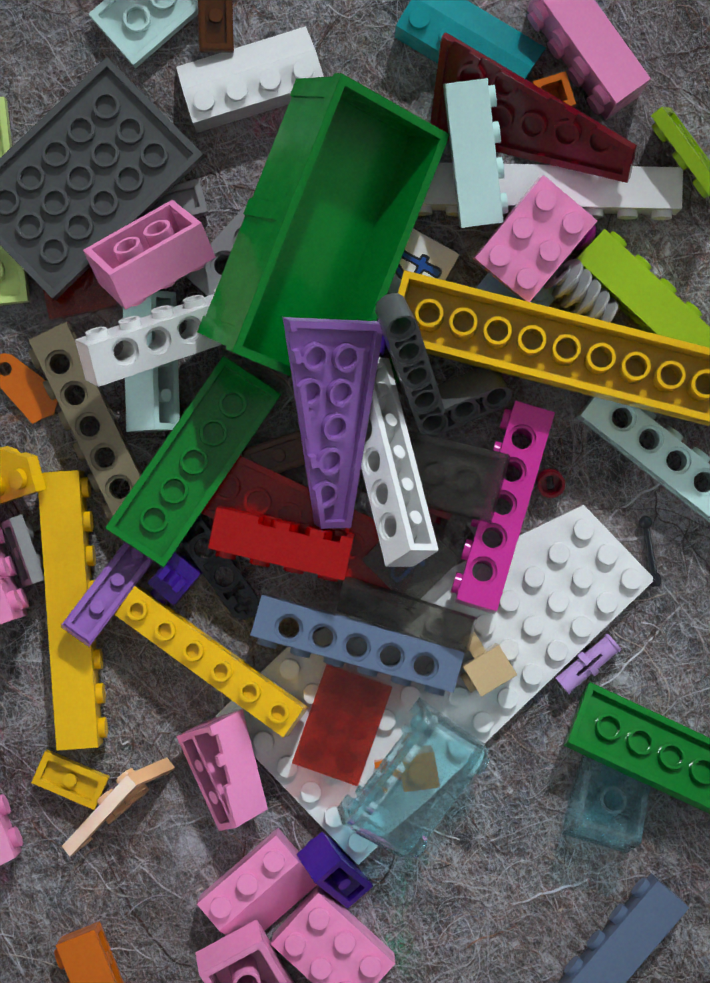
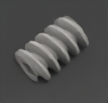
M572 259L561 264L544 285L545 289L555 286L551 293L554 299L564 295L560 305L563 308L573 305L569 311L571 313L611 322L618 310V302L615 298L610 297L609 292L605 288H601L600 282L592 278V274L588 269H583V264L578 259Z

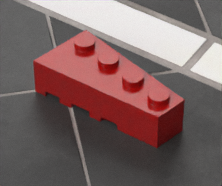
M218 506L216 507L208 548L216 550L215 556L236 560V555L250 558V564L270 567V563L284 566L283 570L287 572L304 574L305 571L318 574L317 578L338 582V579L345 581L355 534L332 529H320L318 526Z

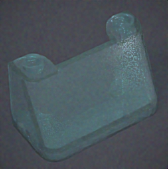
M420 697L409 710L414 715L410 721L411 727L406 723L401 728L402 736L364 787L359 785L355 790L357 798H352L347 794L337 807L341 824L406 861L412 857L417 859L424 852L427 846L426 840L475 774L480 775L490 761V758L487 756L489 750L485 743Z

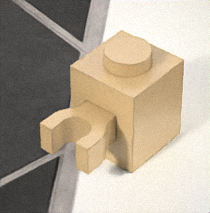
M473 630L461 636L473 656L462 663L465 672L460 675L470 693L477 690L482 697L517 676L499 644L495 643L489 648L484 649Z

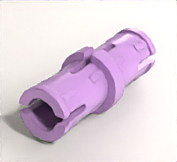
M606 634L603 639L585 654L580 652L577 655L578 659L560 675L556 676L555 679L570 694L590 675L595 677L599 673L598 669L620 652L621 648L609 634Z

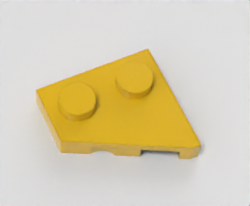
M9 446L0 447V505L46 490L38 456L27 452L20 453L17 449Z

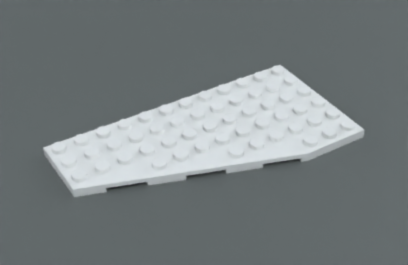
M584 505L519 535L498 610L495 614L455 603L457 594L452 593L451 589L456 572L462 574L464 572L467 562L465 560L407 588L399 606L381 600L348 616L463 649L465 654L462 663L473 657L461 638L467 632L473 630L484 649L489 648L495 643L499 644L517 676L481 697L477 690L470 693L460 677L465 672L462 665L454 693L445 691L444 696L424 691V684L412 681L410 687L390 681L392 675L378 672L377 677L368 676L357 672L358 666L344 663L343 668L324 663V656L311 653L310 658L291 654V647L287 646L260 673L309 707L289 736H280L232 700L216 715L218 717L243 709L255 758L358 865L653 582V576ZM477 564L473 567L472 573L477 580L487 581L491 578V570L487 565ZM325 627L314 632L313 639L318 645L325 646L332 642L333 633ZM356 636L348 640L346 647L351 654L360 655L366 650L367 643L363 638ZM387 646L380 653V659L385 664H394L400 658V651L394 646ZM420 656L414 662L415 671L421 674H426L433 668V659L429 656ZM432 746L439 786L404 791L402 780H398L389 787L378 789L377 780L388 778L390 771L385 767L375 769L374 760L387 759L391 762H398L397 750Z

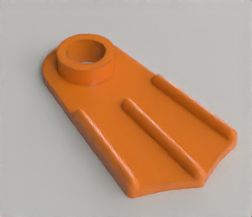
M7 353L0 354V366L3 363H9L12 367L9 375L3 376L0 373V388L32 424L54 415L58 401L57 399L51 400L43 385V382L46 380L13 355Z

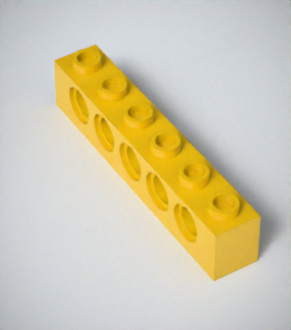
M134 586L114 614L282 737H287L291 734L309 708L168 605H163L144 588Z

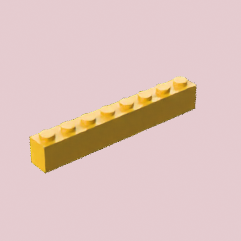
M81 470L44 472L42 475L46 490L38 492L56 751L98 748L103 744V738L108 737L107 718L101 716V704H104L106 700L104 683H99L98 669H103L102 649H97L96 639L88 647L61 628V624L95 581L92 580L91 566L96 565V552L94 545L89 546L88 533L93 532L92 511H87L86 498L91 497V483L89 478L84 476V471Z

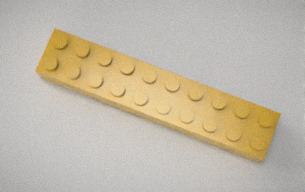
M404 270L398 294L404 296L418 323L427 354L710 427L709 347Z

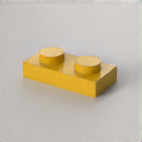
M47 749L42 756L31 783L95 810L98 806L97 800L102 796L110 776Z

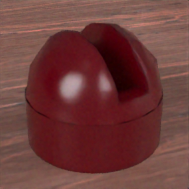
M546 469L541 471L537 477L538 490L544 497L555 498L563 493L565 480L559 471ZM550 475L553 484L552 489L547 488L546 477Z

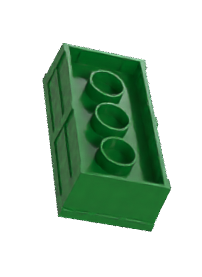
M334 73L330 77L300 78L295 80L290 93L291 100L253 197L249 198L243 214L245 217L207 314L203 316L197 333L227 346L226 350L291 377L283 317L377 321L375 313L376 304L388 293L450 136L445 131L342 73Z

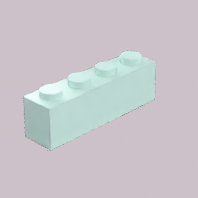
M488 78L443 84L459 226L465 228L503 223V214H508V200L506 192L500 193L499 179L505 178L503 158H496L495 143H501L499 122H492L491 107H497L495 85H488Z
M159 290L147 297L140 305L126 310L123 308V318L130 316L142 318L151 315V310L160 306L170 305L175 307L177 306L176 292ZM154 330L147 336V345H150L155 339ZM178 360L125 378L126 432L153 433L173 430L180 419Z

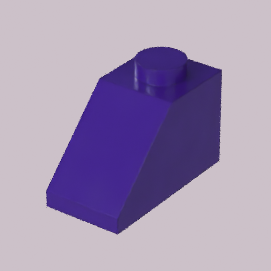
M324 832L311 839L296 854L314 883L346 908L353 905L373 887L370 880L343 849Z

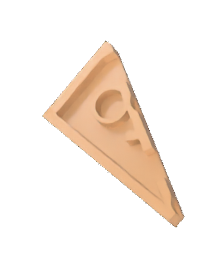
M166 757L139 770L134 771L133 768H130L123 772L116 779L118 785L104 793L97 800L99 806L62 845L69 857L93 839L91 836L105 821L107 824H111L138 799L144 796L149 791L145 783L163 775H168L173 771L175 767Z

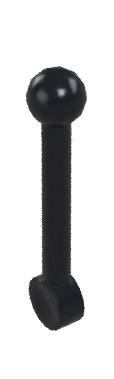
M642 516L639 519V526L643 528L650 574L653 576V582L650 586L656 587L661 584V576L657 573L650 532L652 519L649 516Z

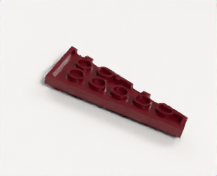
M445 32L441 36L430 120L432 125L449 134L443 84L488 78V85H495L497 107H491L492 122L498 121L500 126L501 143H495L496 152L628 183L635 158L636 144Z

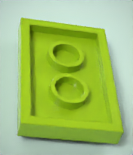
M671 107L659 108L650 115L655 121L651 125L653 131L662 142L667 141L672 144L676 150L672 153L675 161L683 170H691L697 178L692 182L704 199L709 197V158Z

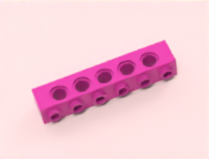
M519 401L514 402L512 410L505 408L499 427L505 430L502 442L495 441L490 461L496 462L492 475L485 474L480 493L486 495L483 508L476 506L470 525L476 527L473 541L466 539L461 559L467 561L463 574L456 572L451 592L457 594L455 603L492 614L497 612L555 412ZM515 434H523L529 439L530 446L525 449H519L513 445L511 438ZM506 466L517 468L520 472V479L514 482L506 480L502 475V469ZM498 498L505 499L509 502L511 510L505 515L498 514L493 510L492 502ZM487 531L498 533L501 538V545L496 548L487 547L482 540V535ZM477 564L487 565L491 570V578L487 581L477 580L472 573L473 567Z

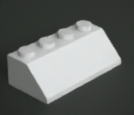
M306 26L235 48L234 53H218L176 67L188 110L197 133L288 105L291 100L290 93L296 79L324 77Z

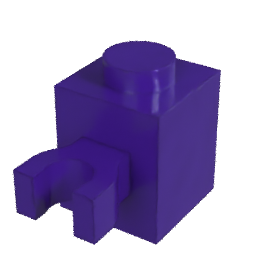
M175 551L164 568L161 566L149 580L148 584L153 588L150 593L163 605L166 606L170 602L174 606L203 573L179 551Z

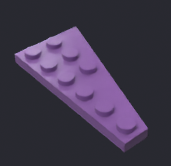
M283 317L314 524L320 529L351 528L383 333L378 321Z

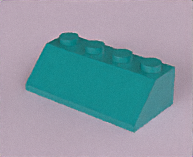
M411 0L395 26L394 38L437 64L441 36L446 32L526 80L546 49L543 45L468 0Z

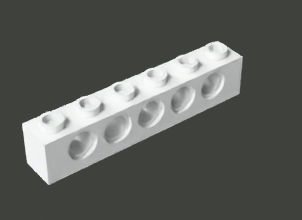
M214 294L206 297L203 295L190 296L183 299V304L175 307L170 305L156 307L151 310V315L142 318L139 316L126 317L118 321L119 325L108 329L106 327H96L85 332L86 336L75 339L85 380L100 387L222 345L197 333L203 316L207 314ZM186 320V330L179 334V326ZM154 330L155 339L150 345H147V336ZM123 341L122 352L114 356L116 344Z
M379 357L361 469L385 567H414L439 550L389 358Z

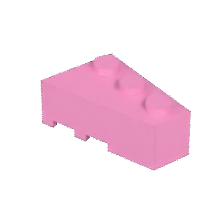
M243 709L209 719L176 736L219 831L237 828L268 810Z

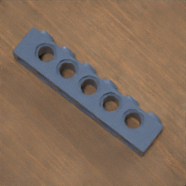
M265 593L261 595L250 636L257 637V644L276 649L277 644L291 647L290 653L297 656L310 658L311 653L324 656L323 662L341 668L344 667V663L358 666L357 672L372 677H377L378 672L392 675L391 682L409 687L412 681L425 685L424 691L444 696L445 691L454 693L465 654L463 649ZM288 617L294 618L299 624V632L294 636L284 635L280 630L281 620ZM319 627H326L333 633V640L328 645H318L313 639V632ZM356 636L363 638L367 643L366 650L360 655L351 654L346 647L350 638ZM387 646H394L400 651V658L394 664H385L380 659L381 651ZM420 656H429L433 659V668L426 674L418 673L414 669V662Z

